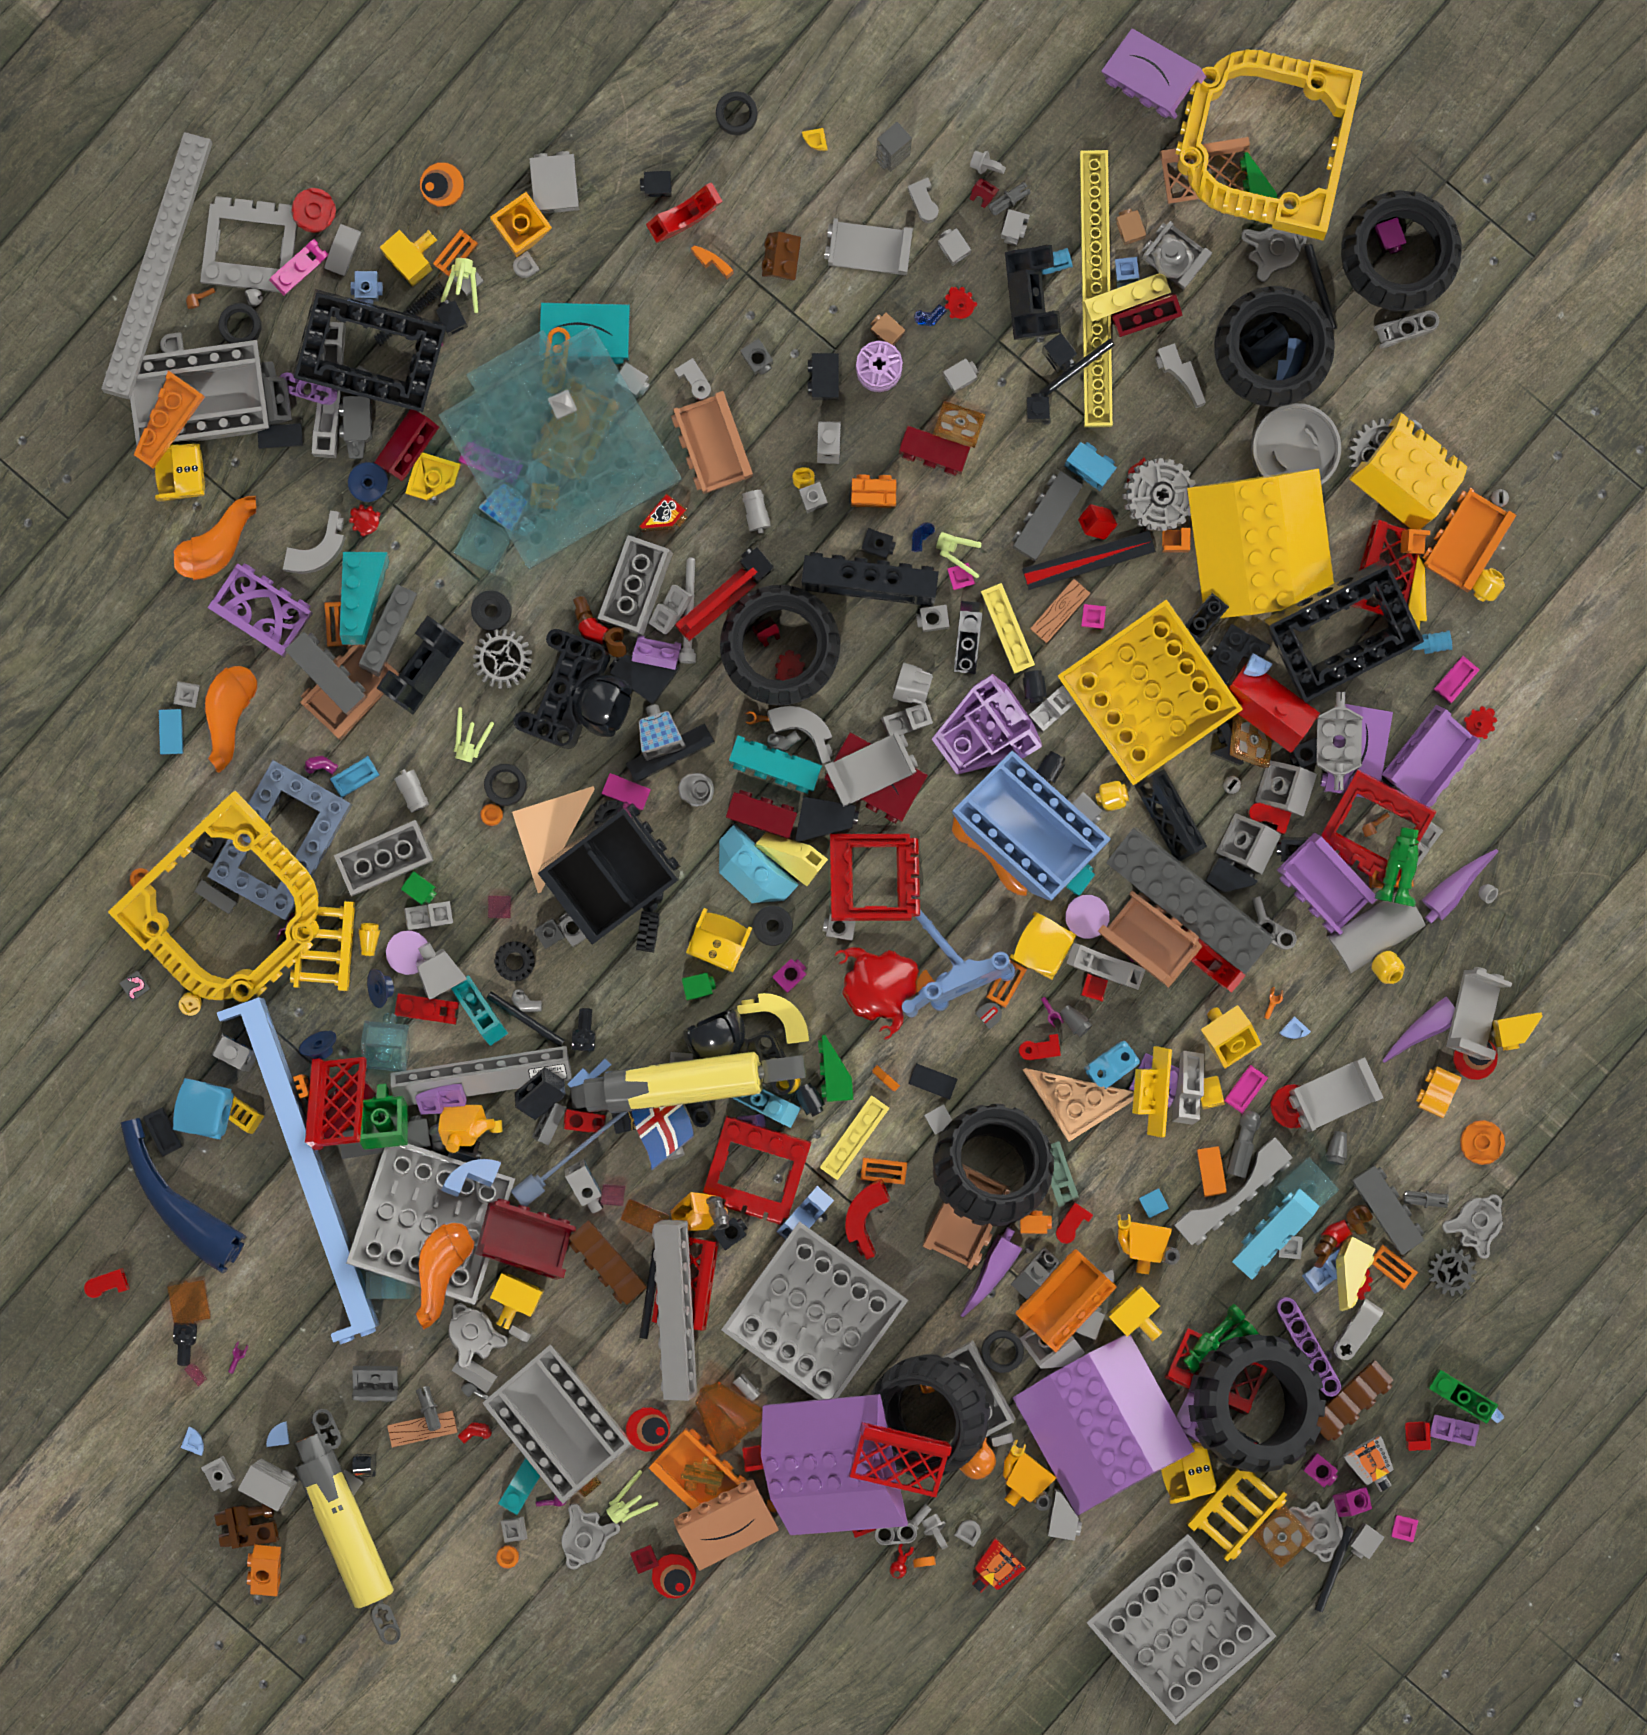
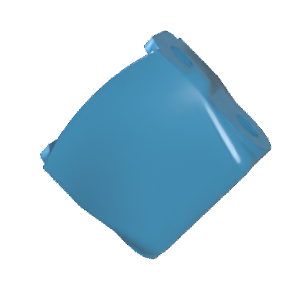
M1120 1041L1084 1066V1069L1093 1083H1096L1099 1087L1104 1086L1106 1089L1134 1069L1140 1060L1126 1041ZM1099 1070H1102L1103 1076L1101 1078H1099L1097 1075Z
M184 1078L175 1104L173 1130L221 1139V1136L226 1133L234 1098L232 1089Z

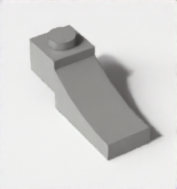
M1175 343L1158 349L1156 352L1157 356H1155L1158 369L1162 368L1164 373L1169 372L1184 386L1195 408L1204 406L1206 402L1191 361L1182 364Z
M1182 1051L1180 1053L1178 1084L1172 1107V1122L1193 1125L1200 1120V1098L1204 1096V1054Z

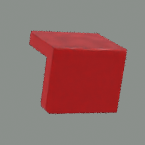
M1092 504L1078 518L1085 535L1100 539H1106L1118 525L1110 509Z
M1086 974L1080 996L1103 1002L1108 980Z
M1429 1422L1405 1423L1406 1449L1408 1451L1431 1450Z
M761 1445L743 1447L745 1472L764 1469L761 1458Z

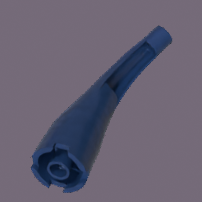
M140 1118L121 1122L130 1162L146 1197L156 1212L191 1252L207 1265L222 1274L228 1270L225 1265L228 1262L234 1263L242 1251L244 1243L240 1241L242 1239L245 1240L247 1238L246 1235L174 1192L161 1177L148 1154L143 1139L145 1134Z

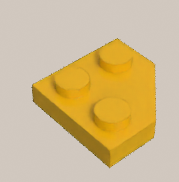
M422 452L413 466L405 494L428 501L455 486L461 464Z

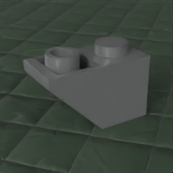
M1044 1247L1018 1274L1011 1285L1028 1299L1045 1282L1059 1265L1060 1261Z

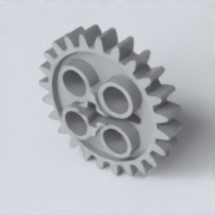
M1383 418L1378 419V425L1374 420H1371L1370 427L1366 424L1362 425L1363 432L1360 430L1355 431L1358 438L1350 439L1355 445L1348 447L1350 451H1353V454L1347 456V458L1354 461L1349 467L1357 468L1362 461L1368 462L1364 459L1365 451L1368 449L1372 452V455L1381 445L1378 441V436L1380 433H1384L1387 437L1392 430L1388 426L1392 419H1388L1386 424ZM1369 441H1372V443L1374 444V446H1375L1377 449H1375L1374 447L1370 446V445H1369Z

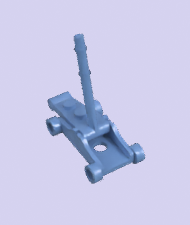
M920 909V916L916 917L917 920L948 956L953 967L948 973L944 972L936 978V982L928 983L923 987L915 998L903 1002L902 1009L908 1017H915L918 1010L931 1002L935 1010L943 1011L948 1007L949 1001L999 978L1004 981L1014 978L1016 974L1015 967L1010 963L1008 955L1004 952H997L992 958L983 961L971 959L964 961Z

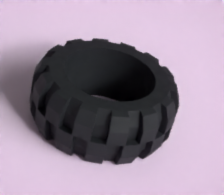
M1256 1334L1233 1337L1221 1342L1217 1350L1209 1351L1199 1364V1367L1202 1369L1200 1374L1193 1375L1189 1392L1194 1393V1405H1188L1190 1421L1196 1422L1199 1430L1195 1432V1435L1203 1448L1211 1449L1213 1451V1458L1225 1466L1235 1467L1239 1471L1247 1472L1281 1470L1284 1465H1292L1306 1454L1305 1447L1307 1445H1314L1321 1431V1428L1317 1426L1318 1418L1325 1417L1326 1400H1320L1318 1389L1324 1387L1318 1371H1312L1309 1367L1311 1359L1299 1347H1291L1288 1340L1273 1335L1264 1336ZM1254 1362L1265 1366L1276 1376L1281 1384L1285 1398L1284 1416L1280 1426L1269 1439L1260 1444H1255L1240 1434L1233 1424L1228 1404L1229 1392L1233 1381L1245 1367Z

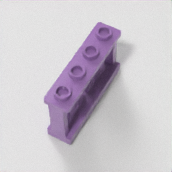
M245 563L242 566L236 564L208 608L282 657H285L287 654L285 649L297 638L313 613L309 610L311 606L301 599L298 602L290 598L292 594L282 587L280 590L272 586L274 582L264 575L261 578L253 574L255 569ZM240 577H247L250 580V586L244 587L241 583V589L244 593L239 594L235 588V582ZM256 582H258L267 589L256 590ZM229 589H231L236 597L222 607L219 604ZM277 595L289 603L281 607ZM254 598H270L275 620L265 618L251 626L249 623L252 618V610L246 601ZM241 603L247 610L244 616L238 615V610L243 609L239 605ZM290 608L296 609L299 613V620L294 624L283 623V618L291 619L294 617L288 615V610ZM265 623L275 624V628L270 626L269 632L263 631ZM283 628L293 629L283 646L279 644Z

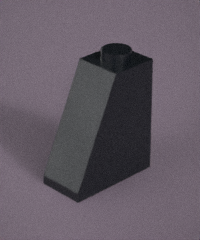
M627 655L621 658L616 657L609 666L612 669L610 671L612 676L625 680L634 692L652 705L656 703L679 671L677 666L674 670L632 661V656Z
M803 797L796 841L803 842L852 829L853 824L857 825L859 811H855L856 806L854 805L843 807L842 803Z

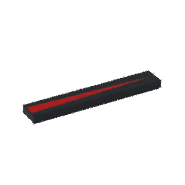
M1146 531L1023 568L1022 572L1029 591L1149 555L1156 551L1150 531Z

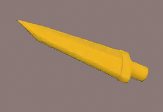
M1418 555L1408 607L1420 631V621L1426 622L1427 616L1425 567Z

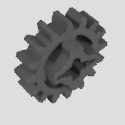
M1454 1247L1450 1248L1449 1253L1443 1248L1441 1256L1435 1253L1434 1256L1437 1260L1429 1261L1433 1265V1269L1427 1270V1272L1433 1274L1429 1281H1436L1434 1288L1442 1287V1294L1449 1290L1450 1296H1454L1456 1290L1460 1295L1463 1294L1462 1288L1469 1290L1470 1286L1468 1283L1475 1282L1471 1276L1472 1274H1477V1271L1471 1268L1476 1263L1468 1261L1471 1255L1466 1254L1463 1256L1462 1249L1455 1253ZM1453 1257L1451 1262L1441 1263L1445 1258ZM1462 1261L1466 1266L1467 1273H1464L1461 1268ZM1455 1266L1454 1270L1457 1271V1274L1449 1277L1450 1273L1447 1272V1269ZM1438 1270L1443 1274V1282L1438 1277ZM1463 1280L1461 1284L1451 1287L1454 1281Z

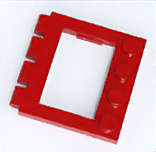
M1357 769L1320 836L1334 851L1336 849L1339 850L1338 855L1346 864L1353 866L1354 862L1358 860L1359 863L1356 869L1371 877L1375 871H1378L1376 880L1383 883L1388 860L1336 832L1353 806L1352 802L1356 795L1359 794L1415 824L1413 829L1419 830L1417 836L1419 842L1434 818L1436 811ZM1400 868V870H1399V872H1398V876H1397V880H1396V881H1398L1399 878H1400V876H1401V872H1402V869H1401V868Z
M830 834L831 921H911L912 917L920 916V900L911 899L920 897V879L911 878L919 876V858L910 857L919 855V839L910 838V834ZM852 847H896L898 907L865 906V908H853Z
M726 1116L703 1193L726 1199L724 1207L737 1212H741L743 1205L747 1206L745 1214L762 1219L764 1212H767L768 1217L766 1221L781 1225L783 1218L788 1219L812 1142ZM730 1141L794 1161L784 1186V1195L781 1203L718 1184L720 1173L723 1172L729 1153Z

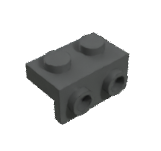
M353 1366L352 1400L360 1402H391L397 1400L399 1391L398 1366Z

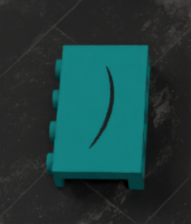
M541 303L540 358L545 359L549 332L556 327L566 329L570 335L567 363H580V359L589 360V363L601 364L602 360H611V364H624V360L629 361L630 305ZM557 332L553 335L550 356H563L565 335L563 333ZM555 345L561 346L562 352L560 354L553 352ZM554 357L552 363L558 362L559 358Z

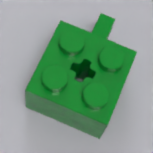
M386 1084L377 1085V1097L363 1100L360 1144L364 1150L408 1145L407 1103L403 1096H389V1088Z

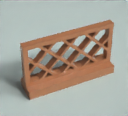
M1249 137L1202 144L1207 150L1208 157H1210L1207 166L1217 173L1214 178L1217 179L1220 175L1229 182L1228 187L1233 185L1237 190L1243 191V187L1241 188L1234 181L1241 172L1246 175L1247 172L1241 171L1240 167L1232 162L1231 159L1236 152L1245 151L1250 154ZM1176 149L1159 151L1167 203L1199 199L1195 192L1191 190L1190 185L1187 187L1178 180L1182 174L1181 172H1179L1176 178L1168 173L1167 163L1178 162L1179 155L1175 154ZM1232 153L1229 158L1223 155ZM1217 155L1226 160L1219 171L1209 164L1212 158ZM1185 159V161L1188 160V164L1192 161V159ZM1228 163L1239 170L1232 180L1221 173ZM1169 177H1170L1172 180H1174V181L1171 183V185H1170ZM1175 183L1186 189L1180 198L1172 199L1171 188ZM1188 191L1193 194L1192 196L1185 197Z

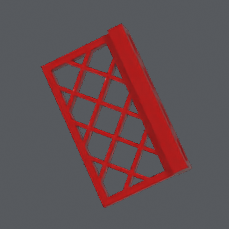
M1381 520L1373 521L1359 571L1379 561L1380 554L1387 550L1393 560L1388 563L1389 566L1395 564L1400 574L1395 579L1398 580L1402 577L1405 583V589L1402 591V594L1407 603L1413 583L1418 555L1420 557L1421 554H1414L1413 558L1410 553H1406L1396 559L1391 547L1401 543L1402 531L1406 529L1387 524V522ZM1387 530L1395 531L1399 540L1389 545L1385 538ZM1408 556L1412 565L1410 570L1403 572L1398 561ZM1365 599L1351 605V607L1361 608L1384 616L1382 610L1378 609L1379 605L1375 607L1366 605L1367 600Z
M741 568L675 624L677 629L688 641H691L757 585L752 580L757 571L751 568L746 573Z
M365 1057L323 1061L320 1058L312 1059L305 1143L314 1150H322L323 1146L360 1142L367 1062ZM359 1064V1070L352 1077L347 1071L353 1065ZM330 1067H339L341 1070L332 1079L329 1076ZM346 1074L350 1080L341 1088L337 1082ZM355 1083L357 1091L350 1097L346 1091ZM335 1085L339 1091L330 1100L328 1098V1091ZM344 1094L349 1100L339 1109L335 1103ZM354 1104L356 1111L348 1118L344 1112ZM333 1106L337 1112L328 1120L326 1112ZM342 1115L347 1121L337 1129L333 1124ZM352 1125L354 1127V1135L345 1137L342 1133ZM332 1127L336 1132L330 1139H324V1133Z
M688 1237L689 1247L694 1243L703 1244L702 1254L694 1258L689 1251V1257L692 1260L690 1266L695 1264L699 1270L698 1276L691 1281V1287L696 1292L695 1298L692 1300V1304L694 1303L692 1309L693 1329L703 1331L707 1328L719 1242ZM656 1295L652 1315L653 1323H657L659 1314Z
M1187 1328L1172 1364L1165 1375L1166 1379L1187 1389H1190L1194 1374L1189 1373L1190 1369L1183 1370L1176 1365L1179 1358L1190 1355L1186 1343L1189 1335L1198 1338V1340L1202 1336V1334ZM1185 1347L1187 1353L1182 1354V1351ZM1256 1362L1248 1366L1256 1365L1262 1368L1259 1376L1250 1380L1245 1367L1243 1371L1247 1381L1237 1385L1233 1381L1231 1389H1234L1235 1394L1229 1392V1408L1243 1415L1249 1414L1254 1398L1268 1369ZM1249 1384L1251 1395L1248 1400L1240 1396L1237 1387Z
M865 1422L861 1423L859 1430L861 1433L849 1477L937 1497L947 1457L950 1456L952 1450L948 1442ZM864 1440L874 1441L877 1449L865 1454L862 1449ZM890 1445L895 1446L899 1453L887 1460L882 1450ZM910 1451L918 1452L921 1458L909 1465L904 1455ZM880 1452L885 1462L873 1468L868 1458ZM932 1456L941 1457L939 1466L930 1470L925 1460ZM902 1457L907 1467L895 1473L890 1463ZM865 1460L872 1469L865 1474L855 1473L857 1465ZM923 1462L929 1472L917 1478L912 1468ZM888 1465L893 1475L887 1479L879 1478L876 1472ZM910 1470L915 1480L907 1485L902 1484L898 1477ZM931 1475L935 1481L933 1489H923L919 1482Z

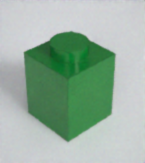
M414 871L401 888L402 891L422 905H425L426 902L430 904L437 895L434 892L437 887Z
M708 972L682 978L687 1001L713 995L712 990L716 989L714 977H709Z

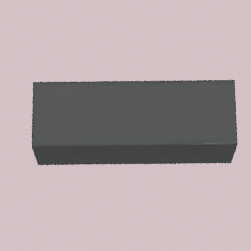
M204 880L200 881L194 891L230 915L238 904Z
M555 1103L545 1114H542L532 1138L549 1146L566 1107Z

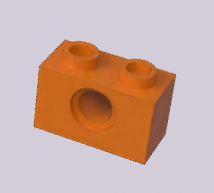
M254 1545L253 1553H249L247 1559V1567H251V1571H248L247 1585H251L250 1594L277 1596L281 1578V1547Z

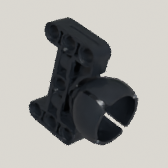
M552 629L546 636V642L548 646L560 652L561 655L537 715L524 711L517 713L513 720L515 728L527 735L564 749H572L576 746L583 726L597 736H614L616 731L621 728L627 716L631 703V697L629 696L632 693L631 686L619 677L603 676L611 658L606 648L560 629ZM558 636H562V642L559 645H555V639ZM578 643H582L581 651L575 653V646ZM601 650V658L599 660H595V653ZM565 684L566 690L564 693L559 694L558 688ZM529 718V725L526 728H523V720ZM549 725L548 734L542 735L543 727ZM565 733H569L568 741L562 743V736Z
M736 1009L726 1010L699 1021L697 1027L691 1025L683 1031L685 1044L697 1059L755 1052L759 1057L760 1063L771 1058L786 1057L776 1034L772 1031H764L746 1039L744 1021ZM766 1037L770 1039L771 1047L763 1046L761 1038ZM795 1079L787 1080L789 1082L788 1088L781 1087L779 1081L770 1083L777 1094L786 1095L794 1087ZM715 1100L685 1104L695 1126L700 1128L706 1127L713 1120L715 1113L711 1102ZM698 1112H706L708 1120H701L698 1117Z

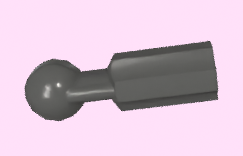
M1246 1111L1240 1117L1241 1130L1239 1138L1234 1143L1227 1170L1229 1174L1246 1178L1254 1148L1252 1141L1255 1131L1261 1125V1118L1257 1112Z

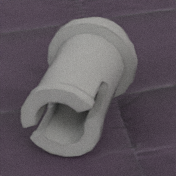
M744 1374L733 1382L746 1397L745 1400H748L750 1403L760 1395L758 1392L759 1388L756 1389Z

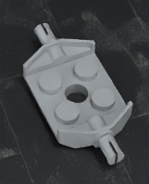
M1336 692V705L1334 708L1317 717L1316 766L1335 777L1334 790L1339 788V791L1344 790L1343 777H1345V774L1362 766L1363 717L1346 708V692ZM1339 735L1345 739V745L1342 748H1337L1333 745V738Z

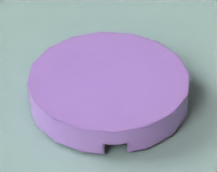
M1082 895L1075 898L1068 905L1065 912V922L1068 929L1078 937L1092 939L1101 935L1098 930L1102 925L1107 927L1109 923V910L1100 898L1093 895Z
M401 931L388 942L386 948L387 961L398 973L405 975L418 973L416 963L423 959L418 948L428 942L417 932Z

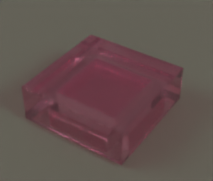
M488 896V918H511V896Z
M603 1184L601 1204L623 1206L625 1186Z
M191 1363L184 1369L198 1386L207 1380L195 1363Z

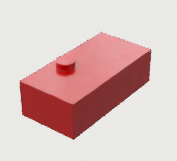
M1246 663L1228 687L1243 709L1237 714L1291 753L1304 738L1320 712L1305 703L1267 673L1261 676L1244 674L1243 672L1247 666Z

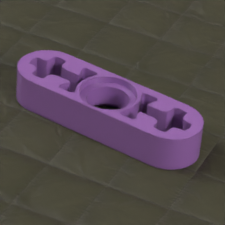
M283 373L280 376L284 377L286 381L290 380L297 383L296 387L287 384L288 394L324 405H331L337 399L336 389L310 383L312 390L306 395L304 393V386L309 382L294 379L292 373ZM318 392H327L329 393V396L327 398L325 396L319 395Z

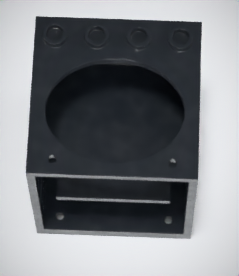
M627 801L543 863L538 871V875L592 945L679 880L680 871L678 868L681 867L673 856L669 858L665 852L667 850L665 844L660 838L656 840L651 834L654 832L647 821H641L638 817L641 813L633 803L629 805Z

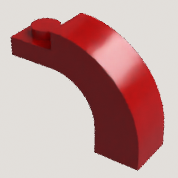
M709 183L678 206L657 214L646 223V226L655 242L659 243L697 224L713 213L716 207L723 201L714 185Z
M1185 926L1183 928V930L1186 932L1189 930ZM1199 938L1197 941L1202 945V948L1193 957L1191 962L1216 983L1232 993L1246 975Z
M882 1179L864 1187L850 1204L846 1215L845 1227L848 1241L851 1243L858 1240L859 1243L856 1244L861 1256H865L866 1260L876 1255L875 1248L866 1230L867 1215L872 1209L889 1202L891 1199Z

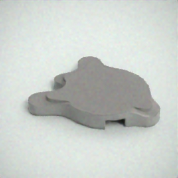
M1272 226L1262 231L1245 229L1241 234L1243 241L1255 247V250L1249 254V260L1258 266L1256 276L1260 282L1267 281L1274 271L1291 266L1297 259L1301 247L1307 241L1306 236L1273 229Z
M1495 1194L1486 1198L1471 1199L1463 1205L1455 1218L1443 1222V1231L1446 1233L1461 1232L1460 1244L1466 1247H1474L1478 1257L1487 1259L1490 1255V1244L1502 1229V1199Z
M458 1303L453 1307L448 1335L452 1345L458 1351L457 1364L459 1368L467 1369L475 1353L482 1359H486L493 1348L506 1347L508 1338L495 1331L485 1313L472 1310V1308H468L462 1303Z
M1331 1498L1324 1509H1321L1316 1501H1312L1304 1509L1296 1506L1290 1507L1288 1514L1306 1533V1539L1302 1545L1308 1551L1317 1555L1321 1561L1329 1562L1332 1560L1333 1553L1343 1536L1342 1524L1336 1511L1334 1499Z
M577 1503L571 1504L568 1508L570 1520L561 1539L566 1556V1565L572 1570L578 1569L581 1565L599 1558L605 1549L607 1540L620 1531L618 1523L610 1522L600 1525L598 1523L600 1515L597 1512L585 1513Z

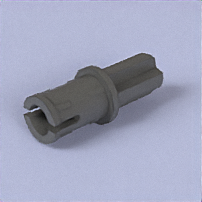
M1022 182L1009 192L1005 191L1004 195L988 205L990 212L994 216L998 215L1008 207H1014L1015 203L1025 196L1030 195L1029 188L1020 192L1027 187L1026 183Z
M1428 1190L1425 1192L1405 1191L1403 1201L1405 1204L1423 1205L1424 1208L1428 1206L1447 1208L1449 1195L1429 1193Z
M425 1386L423 1387L425 1396L421 1388L416 1390L421 1405L420 1412L424 1414L428 1430L436 1431L441 1428L436 1411L438 1406L434 1404L430 1387Z

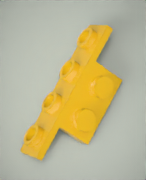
M1154 1046L1152 1068L1135 1069L1132 1113L1148 1114L1147 1135L1162 1138L1166 1135L1172 1050Z

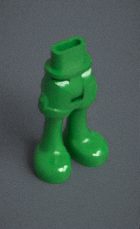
M1235 1304L1229 1306L1226 1318L1210 1334L1205 1332L1199 1337V1341L1189 1351L1190 1355L1183 1360L1194 1374L1201 1369L1199 1364L1209 1351L1217 1350L1221 1342L1233 1337L1259 1334L1251 1323L1244 1320L1246 1318L1245 1315ZM1238 1324L1237 1327L1228 1336H1226L1220 1342L1218 1341L1219 1338L1228 1329H1230L1233 1325Z

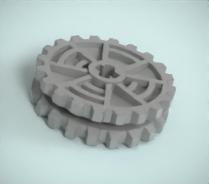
M1163 458L1147 460L1143 462V465H1137L1134 468L1135 473H1129L1127 476L1130 480L1129 483H1124L1123 487L1127 490L1123 494V499L1127 500V504L1124 507L1126 510L1131 511L1130 518L1137 519L1139 526H1146L1148 530L1157 529V531L1177 528V524L1185 523V516H1191L1187 488L1193 487L1196 484L1195 480H1190L1189 476L1191 473L1189 470L1183 471L1182 464H1174V460H1163ZM1157 491H1161L1160 493L1164 494L1163 498L1156 496Z

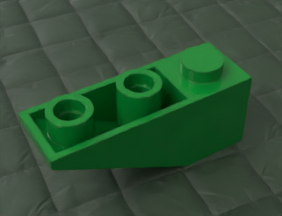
M1248 152L1243 153V158L1239 159L1241 171L1247 172V175L1245 174L1246 180H1242L1243 191L1278 199L1276 191Z
M822 1035V1040H818L819 1053H823L824 1062H820V1075H825L826 1083L821 1084L822 1098L827 1097V1102L854 1100L852 1077L826 1035Z
M1440 1369L1437 1370L1427 1387L1486 1424L1498 1407V1404Z

